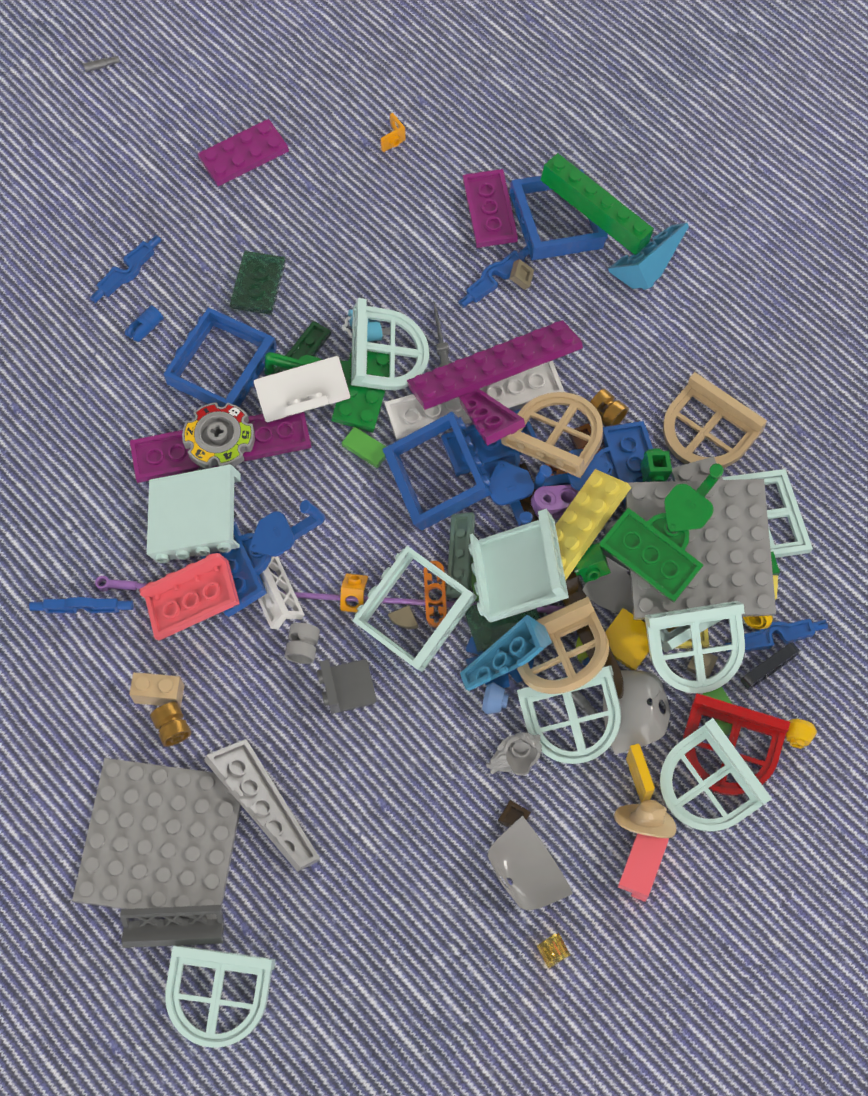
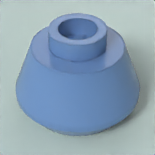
M493 682L487 684L482 710L485 714L500 713L502 708H507L509 695L505 694V689Z

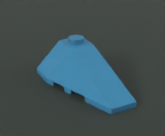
M688 223L675 224L654 236L652 238L653 241L649 242L636 256L633 254L630 257L628 255L621 257L608 268L609 272L632 289L642 288L646 290L654 286V282L661 277L689 227Z
M526 615L460 672L465 689L470 691L528 663L552 643L546 627Z

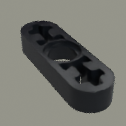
M794 642L789 643L748 672L740 682L747 690L754 688L793 660L801 651Z

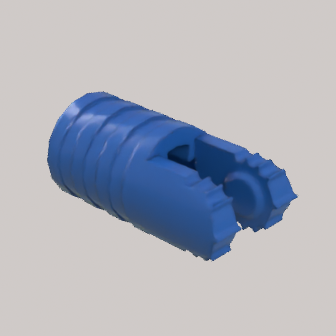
M150 305L127 327L125 335L133 338L132 340L140 342L164 320V317L158 309Z

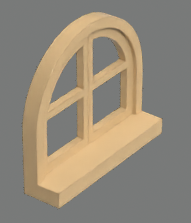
M694 372L689 378L687 386L671 403L665 414L663 435L669 450L684 464L709 458L693 454L705 438L709 439L727 452L724 455L714 457L717 464L726 468L737 462L764 431L767 420ZM692 397L716 412L703 428L680 413ZM722 417L746 433L733 449L710 434ZM676 418L698 432L686 448L682 446L676 436Z
M553 392L532 399L519 411L518 415L524 418L525 425L530 418L555 427L547 441L543 442L522 433L523 428H521L516 433L501 438V443L581 478L602 443L603 424L599 412L588 400L572 393ZM548 406H569L559 422L536 413ZM577 409L589 420L592 429L591 436L567 426ZM563 431L588 442L579 457L554 446Z
M589 597L536 620L546 627L559 655L558 657L530 669L528 663L517 668L522 680L530 688L546 694H560L573 691L591 681L605 665L609 654V642ZM589 625L595 640L566 653L560 637ZM595 647V652L590 662L581 671L575 673L569 658ZM562 662L568 678L547 680L535 674Z

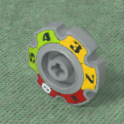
M216 402L204 405L193 412L195 419L192 421L187 420L182 432L185 449H190L188 451L190 459L205 469L212 468L215 465L224 466L229 464L235 467L244 461L243 453L251 452L255 441L253 425L251 423L247 424L249 419L246 412L230 403H226L224 407H219Z

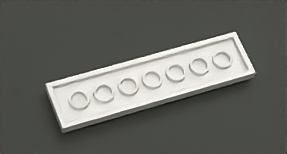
M553 360L480 388V390L512 411L523 408L529 401L538 396L553 392H564ZM414 394L384 402L396 441L450 412H453L458 418L461 416L465 424L472 422L461 406L459 397L424 410Z

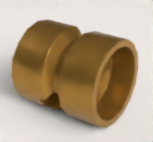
M604 388L592 398L590 403L599 412L602 423L605 426L619 425L627 415L629 408L620 400L615 401V396Z
M177 702L164 704L150 714L155 728L160 729L159 737L165 747L179 744L191 735V730L186 720L182 719L184 715Z

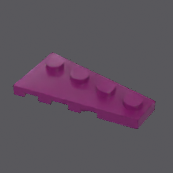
M480 389L459 397L461 406L487 445L507 435L514 434L517 430L525 427L524 418Z

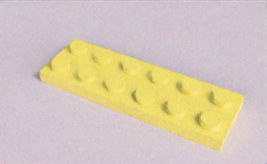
M595 469L556 523L565 580L631 489L627 482Z

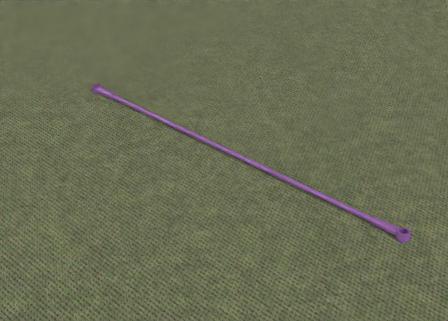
M99 576L95 580V585L101 592L109 589L137 590L147 584L138 583L137 581L108 580L106 576ZM106 581L104 586H99L101 582ZM294 592L297 598L340 601L341 595ZM354 596L346 598V601L359 602ZM364 596V602H366L368 597ZM384 598L381 602L425 606V600ZM446 601L447 607H453L455 604L453 601ZM472 603L470 608L478 609L477 603ZM547 605V607H538L526 612H542L549 615L565 606Z

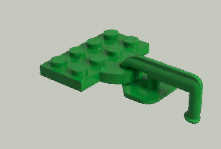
M351 351L349 361L340 360L350 398L336 402L331 421L374 433L385 390L351 385ZM367 351L366 374L389 377L390 354ZM268 352L265 355L264 372L269 376L276 366L293 369L323 359L304 355L298 360Z
M717 463L710 467V474L697 490H694L687 484L676 485L664 500L666 513L654 515L646 521L628 507L599 543L600 547L673 603H675L704 566L686 552L685 549L689 543V530L703 528L713 515V505L705 496L724 472L722 465Z

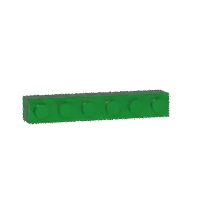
M559 153L544 164L541 181L636 256L649 244L654 228Z

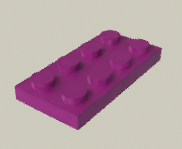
M268 118L199 152L198 157L219 187L289 152V149Z
M504 170L464 174L463 184L476 248L518 242Z

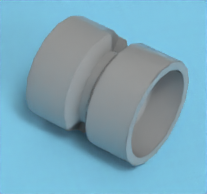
M307 623L291 624L288 639L291 642H288L286 645L285 658L300 664L313 663L316 655V647L314 645L318 643L320 629Z

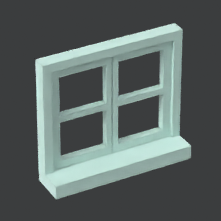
M786 469L722 477L723 480L764 479L765 485L776 483L784 508L767 510L768 519L787 517L796 542L774 545L769 529L771 552H774L775 558L810 553L813 548Z

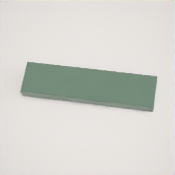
M473 512L451 515L447 575L469 591H471V564L473 557L470 554L468 545L471 544L470 534H474L475 515ZM447 584L446 596L448 599L459 598L461 593Z

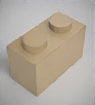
M133 672L129 695L135 704L162 706L170 702H177L181 707L185 685L180 676Z

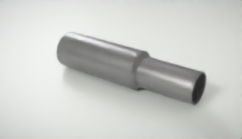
M118 56L83 63L85 72L120 63Z
M578 690L571 692L574 702L588 715L598 713Z

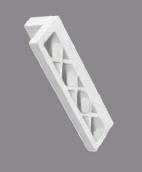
M272 556L267 569L260 574L267 594L259 598L258 601L270 628L279 629L286 619H302L304 613L278 556ZM269 568L274 570L277 573L278 577L274 575L272 572H270ZM277 585H278L279 587H281L283 590H285V593H286V594H284L283 592H281V591L278 589ZM285 603L292 607L294 611H288Z

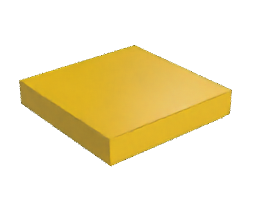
M622 608L605 633L615 659L629 669L636 671L649 653L646 623L642 620H633V614Z
M639 744L631 745L626 761L640 802L651 799L655 787L641 746Z

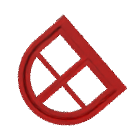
M696 693L683 739L698 730L702 715L732 724L729 741L734 747H736L741 727L771 736L765 761L740 754L744 761L762 766L755 776L763 785L777 767L790 721ZM701 742L697 745L698 747L714 751L710 744ZM695 747L684 754L703 781L711 776L700 765ZM727 775L709 787L710 791L721 795L737 796L745 794L737 782H726Z

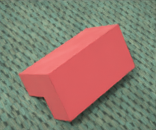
M637 833L618 888L631 892L632 897L646 902L669 838H659Z

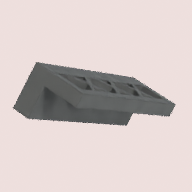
M221 905L121 909L120 912L123 925L121 940L123 948L223 943L225 922ZM216 914L217 919H207L204 915ZM186 915H187V916H189L190 918H181V917H179V916H186ZM154 917H163L165 919L158 920ZM128 918H138V919H140V920H139V921H129Z

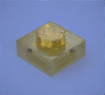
M559 933L553 934L537 945L548 969L571 956Z

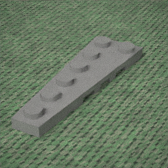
M247 739L206 755L204 759L206 764L297 872L318 862L320 859L319 855Z

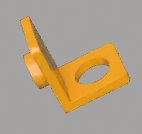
M393 112L390 113V125L394 131L380 139L383 152L397 147L406 140L405 127Z
M349 573L345 575L341 586V611L357 613V608L360 605H364V590L368 581L367 575ZM354 596L358 599L359 603L356 606H349L346 603V598Z

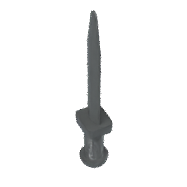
M434 301V316L439 343L436 344V351L441 361L439 367L451 363L448 357L449 345L447 342H443L439 314Z

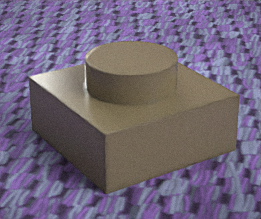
M518 259L513 263L509 279L525 290L531 285L534 269Z
M711 653L703 654L706 679L709 678L718 659L717 656ZM692 656L686 670L696 674L694 656Z

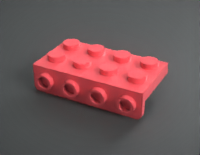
M219 553L209 554L204 559L196 563H190L185 568L169 573L155 582H149L146 586L139 589L140 595L146 600L154 638L158 641L240 604L229 561Z

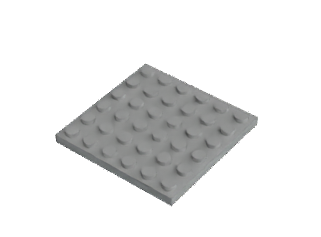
M764 479L718 480L705 496L713 505V515L703 528L689 530V543L685 549L686 552L704 566L675 603L630 570L633 620H643L645 615L732 601H739L744 604L745 614H742V617L775 616L776 605ZM703 481L628 483L631 489L625 496L626 509L629 507L644 520L648 521L654 515L666 513L664 500L676 485L687 484L694 490H697Z
M104 758L72 901L74 903L117 909L221 905L222 908L241 804L213 772ZM216 914L204 915L207 919H217ZM186 915V916H179V917H181V918H190V917L187 916V915Z

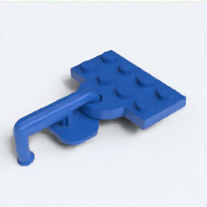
M521 409L516 410V411H513V412H515L516 414H518ZM528 420L521 432L537 439ZM474 425L468 426L465 432L467 436L470 435L475 444L473 448L474 453L480 456L484 464L481 469L483 473H487L491 480V485L489 486L492 491L490 495L491 500L497 505L509 504L518 527L531 523L532 514L524 512L519 501L531 496L534 492V483L529 472L519 468L520 455L524 453L503 445L501 439L487 445ZM454 431L441 435L442 444L456 477L471 472Z
M640 421L603 427V441L606 448L601 449L595 454L581 478L570 473L550 476L552 474L551 468L548 465H541L534 481V488L571 484L575 490L580 491L595 469L627 483L643 482L640 463L644 458V453L653 449L645 422ZM583 449L568 452L579 457ZM624 497V499H623V504H624L625 510H626V497Z
M304 500L300 504V511L303 514L308 513L310 516L290 527L286 516L279 511L272 512L258 522L255 533L242 535L237 523L234 521L233 540L240 545V548L231 549L230 552H213L221 554L229 561L240 603L223 611L226 616L231 617L267 594L260 574L267 569L271 562V557H277L293 546L295 540L325 521V515L316 506L311 504L310 501Z

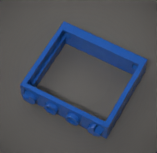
M541 176L511 181L509 195L531 261L603 249L608 234L589 218L593 233L541 242L525 194L552 189L541 181Z
M208 307L203 316H199L195 328L189 331L183 346L177 349L171 364H167V370L164 373L166 383L207 404L216 402L219 407H224L226 403H230L240 407L254 386V380L258 379L265 369L266 353H275L277 350L275 338ZM213 326L259 346L226 399L180 378Z
M453 412L382 449L412 522L421 531L492 494L489 487L491 480L487 473H483L481 467L484 464L480 456L474 453V441L465 432L467 425L461 416L458 418ZM452 428L477 485L423 512L400 455Z

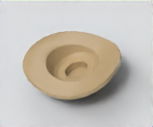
M646 800L640 804L624 805L615 811L614 818L616 822L631 832L659 838H672L676 833L675 821L666 812L667 809L656 800Z

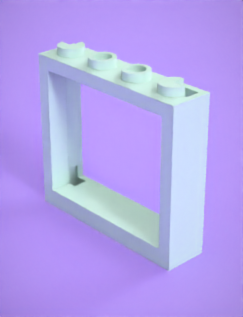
M406 546L400 554L397 553L396 561L392 567H388L381 576L382 581L379 585L374 586L370 590L365 604L357 608L358 611L352 621L414 668L423 672L477 596L409 546ZM413 559L461 593V596L416 657H413L368 623L370 617Z

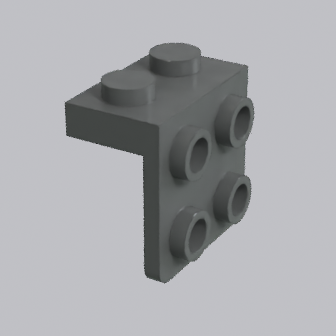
M329 659L319 661L321 670H317L319 683H324L326 689L325 692H321L324 706L329 705L331 714L376 703L377 699L367 660H359L330 667Z

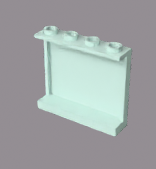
M229 464L149 480L147 555L158 563H167L173 559L186 560L190 556H207L213 552H230L231 549L240 548V545L233 540L234 483L240 482L241 473Z
M547 509L538 511L539 520L480 540L473 533L470 534L471 544L468 547L474 561L471 564V568L476 576L477 582L474 583V588L480 601L477 602V608L480 615H484L490 623L569 598L555 520Z

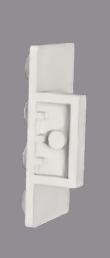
M338 356L254 380L266 422L350 398Z

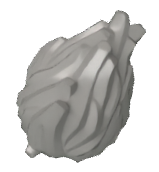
M521 732L503 740L497 747V751L490 759V762L486 763L490 773L494 774L497 771L511 772L517 776L529 774L530 768L535 765L542 753L540 735Z

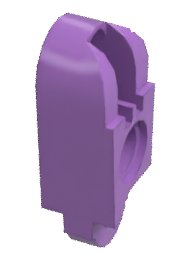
M571 485L543 486L535 491L531 498V506L538 518V511L547 509L553 519H560L579 491L575 490Z

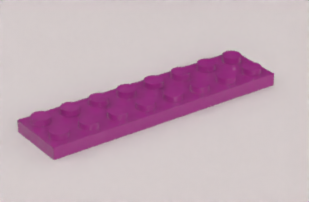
M561 320L528 334L515 337L502 344H497L484 351L476 352L471 356L458 359L448 365L417 375L407 380L408 387L424 410L583 349L582 341Z
M304 412L271 422H266L263 414L248 417L249 422L247 424L251 423L253 425L255 441L251 452L243 453V462L312 448ZM183 430L130 440L137 483L193 472L200 467L190 459L188 454L190 449H185L182 439Z

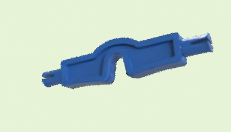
M155 235L148 243L142 241L135 249L124 256V264L129 268L122 270L116 266L113 267L97 284L98 290L89 297L91 301L96 304L104 295L109 297L122 284L132 281L139 274L141 266L155 254L154 248L162 242L160 237Z
M527 246L519 252L514 250L502 261L492 263L486 267L481 274V278L467 288V295L458 301L459 305L465 308L472 301L477 303L494 291L498 286V282L493 278L494 275H498L504 280L509 279L514 261L520 259L525 263V257L529 255Z
M72 597L67 599H43V602L29 603L30 611H45L46 613H77L78 609H84L89 613H118L119 610H133L134 607L132 600L118 601L115 598L93 599Z
M805 619L793 623L772 622L766 629L744 634V653L772 648L774 645L773 633L778 634L786 645L813 637L815 631L828 629L827 621L824 619L812 622L811 619Z

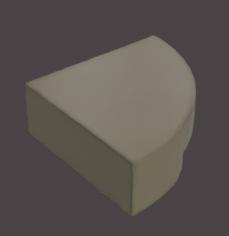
M409 605L388 614L390 621L399 627L409 630L418 628Z

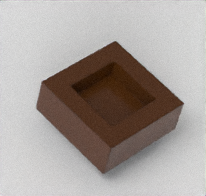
M589 423L574 428L591 436L592 429ZM568 433L575 449L585 448L588 443L587 441Z

